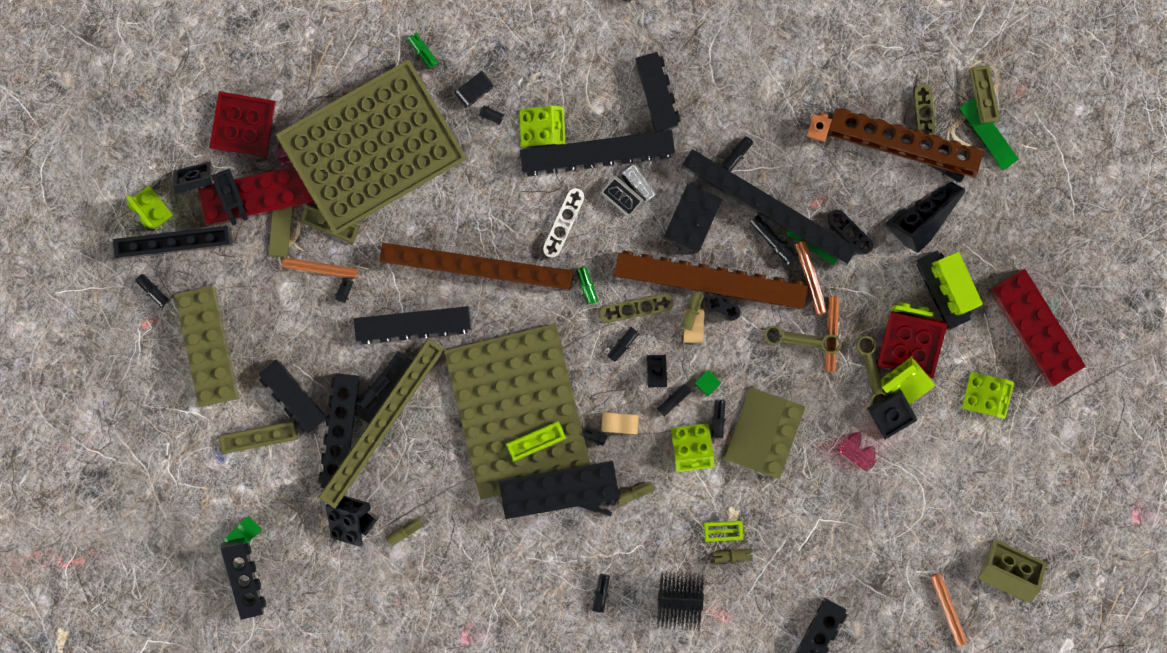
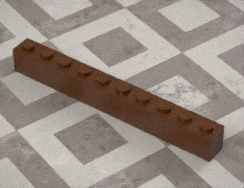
M383 242L379 259L381 263L570 290L573 270Z
M625 250L622 251V254L618 253L614 277L804 309L808 286H805L803 281L793 280L792 283L785 282V278L774 277L771 280L766 279V275L755 273L753 277L748 276L747 272L736 270V273H730L728 268L717 267V270L709 269L710 265L698 263V267L690 266L691 262L679 260V263H673L670 258L660 257V260L652 259L653 255L641 254V257L633 256L634 252Z

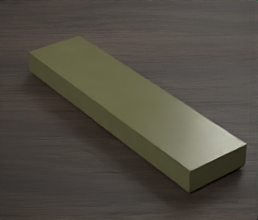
M295 421L219 436L222 454L298 440Z

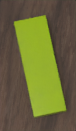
M557 421L506 443V446L514 462L566 439L560 422Z

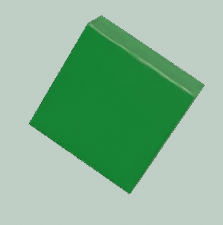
M708 369L695 384L709 396L721 382Z

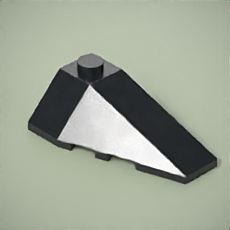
M950 182L932 192L929 198L923 201L920 199L916 201L913 207L907 210L903 208L886 222V226L904 246L919 253L936 235L966 192L965 188Z

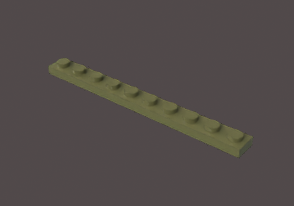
M430 339L426 340L318 498L331 507L336 508L443 353V348Z

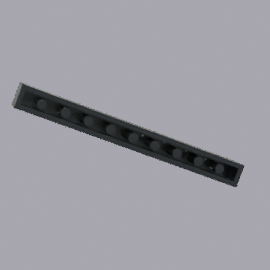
M691 149L682 164L683 169L845 266L848 265L857 250V247L693 149Z

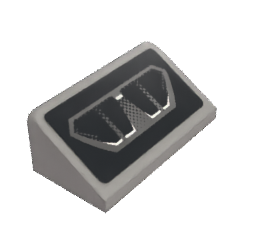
M635 164L618 175L627 186L644 199L640 207L656 196Z
M616 175L601 191L603 196L628 217L644 201L643 198Z

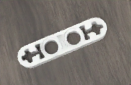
M574 188L568 192L544 244V254L549 258H555L559 255L582 206L584 193L580 189ZM576 192L579 193L581 198L580 201L576 200L574 206H578L577 210L571 206H566L567 202L571 204L573 200L570 195ZM566 209H570L573 212V217L570 220H565L562 217V213ZM559 226L565 229L563 237H557L554 234V230ZM551 237L562 241L560 245L556 243V253L548 254L549 250L546 248L553 244V241L550 240Z

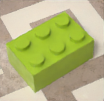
M959 251L932 263V272L935 278L938 277L941 282L939 287L942 294L948 297L949 302L947 305L951 313L961 315L983 305Z

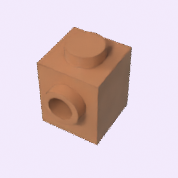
M818 112L817 115L813 114L807 134L808 138L822 142L826 141L832 119L828 118V114ZM819 123L823 125V128L820 130L816 128V125Z

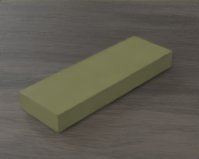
M989 65L971 67L969 71L980 124L999 122L1000 115Z
M307 205L300 223L334 236L319 209ZM354 224L334 237L354 244L360 226Z
M293 208L273 212L268 256L288 258Z

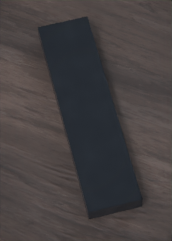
M397 351L383 372L390 382L379 393V397L376 396L366 408L360 406L355 415L369 424L413 360Z

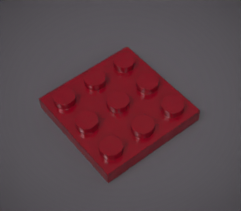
M219 91L209 148L267 158L276 101Z
M890 310L877 366L894 370L912 357L930 378H934L948 325L947 322Z

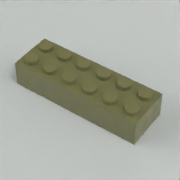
M210 286L174 294L198 406L205 407L240 399L216 287Z

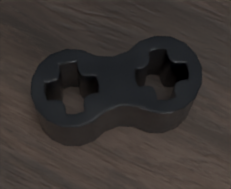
M481 71L458 88L454 94L464 107L468 108L493 89L494 85L486 74Z
M711 295L706 299L705 306L710 312H718L728 321H734L740 316V308L736 304L725 303L719 295ZM716 298L719 307L711 308L709 301H713ZM732 307L735 308L736 316L728 317L726 310Z

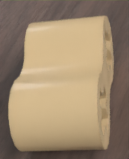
M704 307L699 308V315L696 316L692 331L684 328V343H703Z
M603 412L601 431L637 435L639 415Z

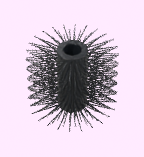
M661 572L657 598V628L659 627L660 619L662 621L661 627L663 628L665 617V628H667L669 619V628L671 629L673 623V629H675L676 617H678L677 628L678 626L680 628L681 624V630H683L685 616V629L686 627L688 628L689 624L691 631L692 619L694 618L693 629L696 624L699 632L704 603L703 573L700 580V575H698L696 583L695 573L693 574V579H691L692 574H690L688 582L687 572L685 579L682 573L681 580H679L680 575L678 576V573L676 578L674 572V577L671 579L672 574L670 575V572L669 578L668 576L663 578L664 573Z

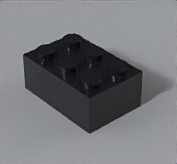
M687 184L663 238L699 253L722 199Z

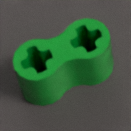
M248 516L223 542L244 537L246 543H249L262 529Z

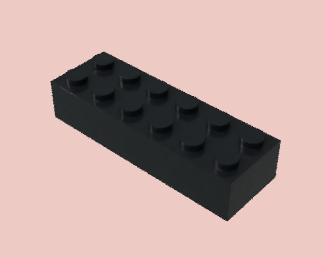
M613 460L499 480L505 519L620 499Z

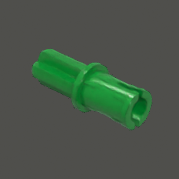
M417 32L407 39L416 50V55L421 57L429 69L438 64V61L430 52L429 46L425 45Z
M587 267L577 268L576 272L581 284L580 289L584 293L587 305L598 302L599 300L593 286L594 282H591Z

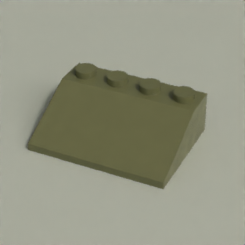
M749 387L724 459L780 479L806 406Z

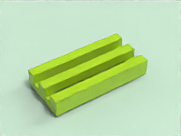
M743 521L704 522L705 542L743 540ZM739 525V528L708 530V526ZM739 532V536L709 537V534Z

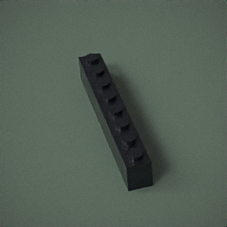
M672 130L520 150L523 174H527V177L538 176V172L546 171V174L558 173L557 170L559 169L571 172L576 171V167L584 166V169L596 168L595 165L597 164L609 167L614 166V162L622 161V164L634 163L633 160L635 159L647 162L652 161V157L660 156V159L672 158L671 155L675 154Z

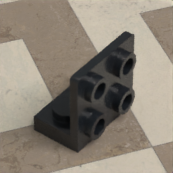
M343 496L336 508L327 504L326 511L331 538L359 547L363 545L359 518L371 510L370 503Z

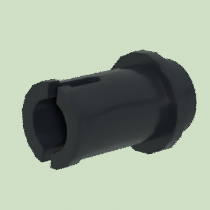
M483 105L479 116L500 126L505 114L489 108V105Z
M342 278L338 292L334 294L336 296L335 300L346 303V300H349L348 295L354 282Z
M587 426L583 437L597 443V446H604L608 438L605 432L600 433Z

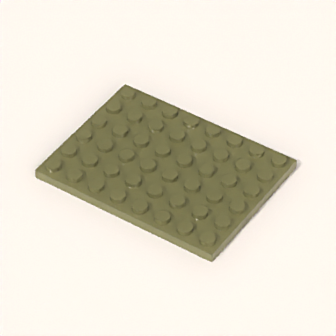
M409 59L275 135L334 236L467 159Z
M556 323L444 351L480 500L501 495L499 480L590 464ZM554 422H560L566 439L513 462L506 443Z

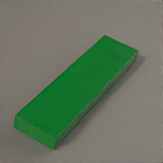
M975 97L959 108L1002 171L1019 160L994 123L980 124Z

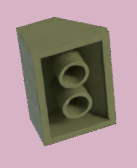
M994 539L982 564L978 579L1031 604L1041 590L1047 563Z

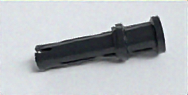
M757 215L754 218L756 222L752 219L749 224L774 249L773 254L778 255L784 261L785 267H787L798 257V254H794L787 246L788 243L781 241Z

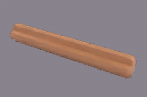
M799 241L795 246L816 314H824L827 312L806 241Z
M286 257L282 262V267L352 279H356L358 276V269Z
M838 296L829 297L827 335L833 334L837 336ZM834 337L827 338L826 349L829 351L836 350L837 339ZM826 352L825 371L834 372L836 353L829 354Z
M940 573L933 574L931 580L957 646L965 645L967 640Z

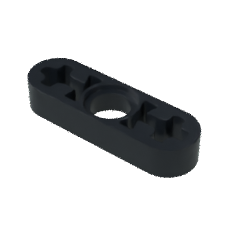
M834 210L829 214V224L847 242L857 247L856 251L859 254L864 255L872 251V240L843 211ZM833 214L836 216L840 214L842 216L840 220L843 223L847 220L849 224L840 230L839 227L842 225L839 222H833ZM847 227H853L856 230L854 237L849 238L846 236L845 230ZM859 234H861L862 237L859 239L863 243L867 241L869 243L867 245L869 249L861 250V244L858 241H856V243L854 244L852 241L858 238Z

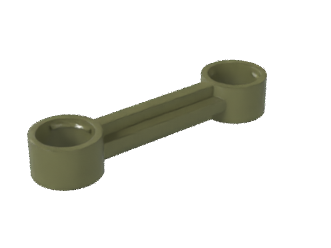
M770 326L766 329L764 335L765 340L771 345L789 343L822 348L829 354L837 353L842 345L840 338L833 334L825 337L783 331L778 326ZM771 329H778L781 332L782 337L780 341L773 343L768 339L767 334ZM829 337H834L839 342L837 349L834 351H829L825 347V340Z
M863 336L857 340L856 349L863 355L872 392L869 400L871 406L876 395H883L884 397L888 395L883 393L874 356L876 341L870 336ZM864 338L870 339L873 343L872 350L869 352H863L859 347L860 341Z

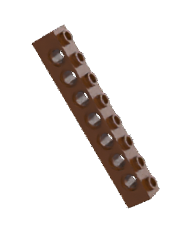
M835 108L827 135L972 178H976L984 153L983 150L976 146L962 145L956 140L948 141L938 135H927L921 130H910L900 124H889L883 119L875 120L862 113H851L845 108ZM852 123L855 127L849 128L846 124ZM870 128L873 133H867L864 129ZM883 134H889L892 138L887 139ZM902 139L909 140L910 144L903 143ZM925 144L929 149H922L920 145ZM939 150H945L947 154L942 155ZM957 155H963L966 160H960Z

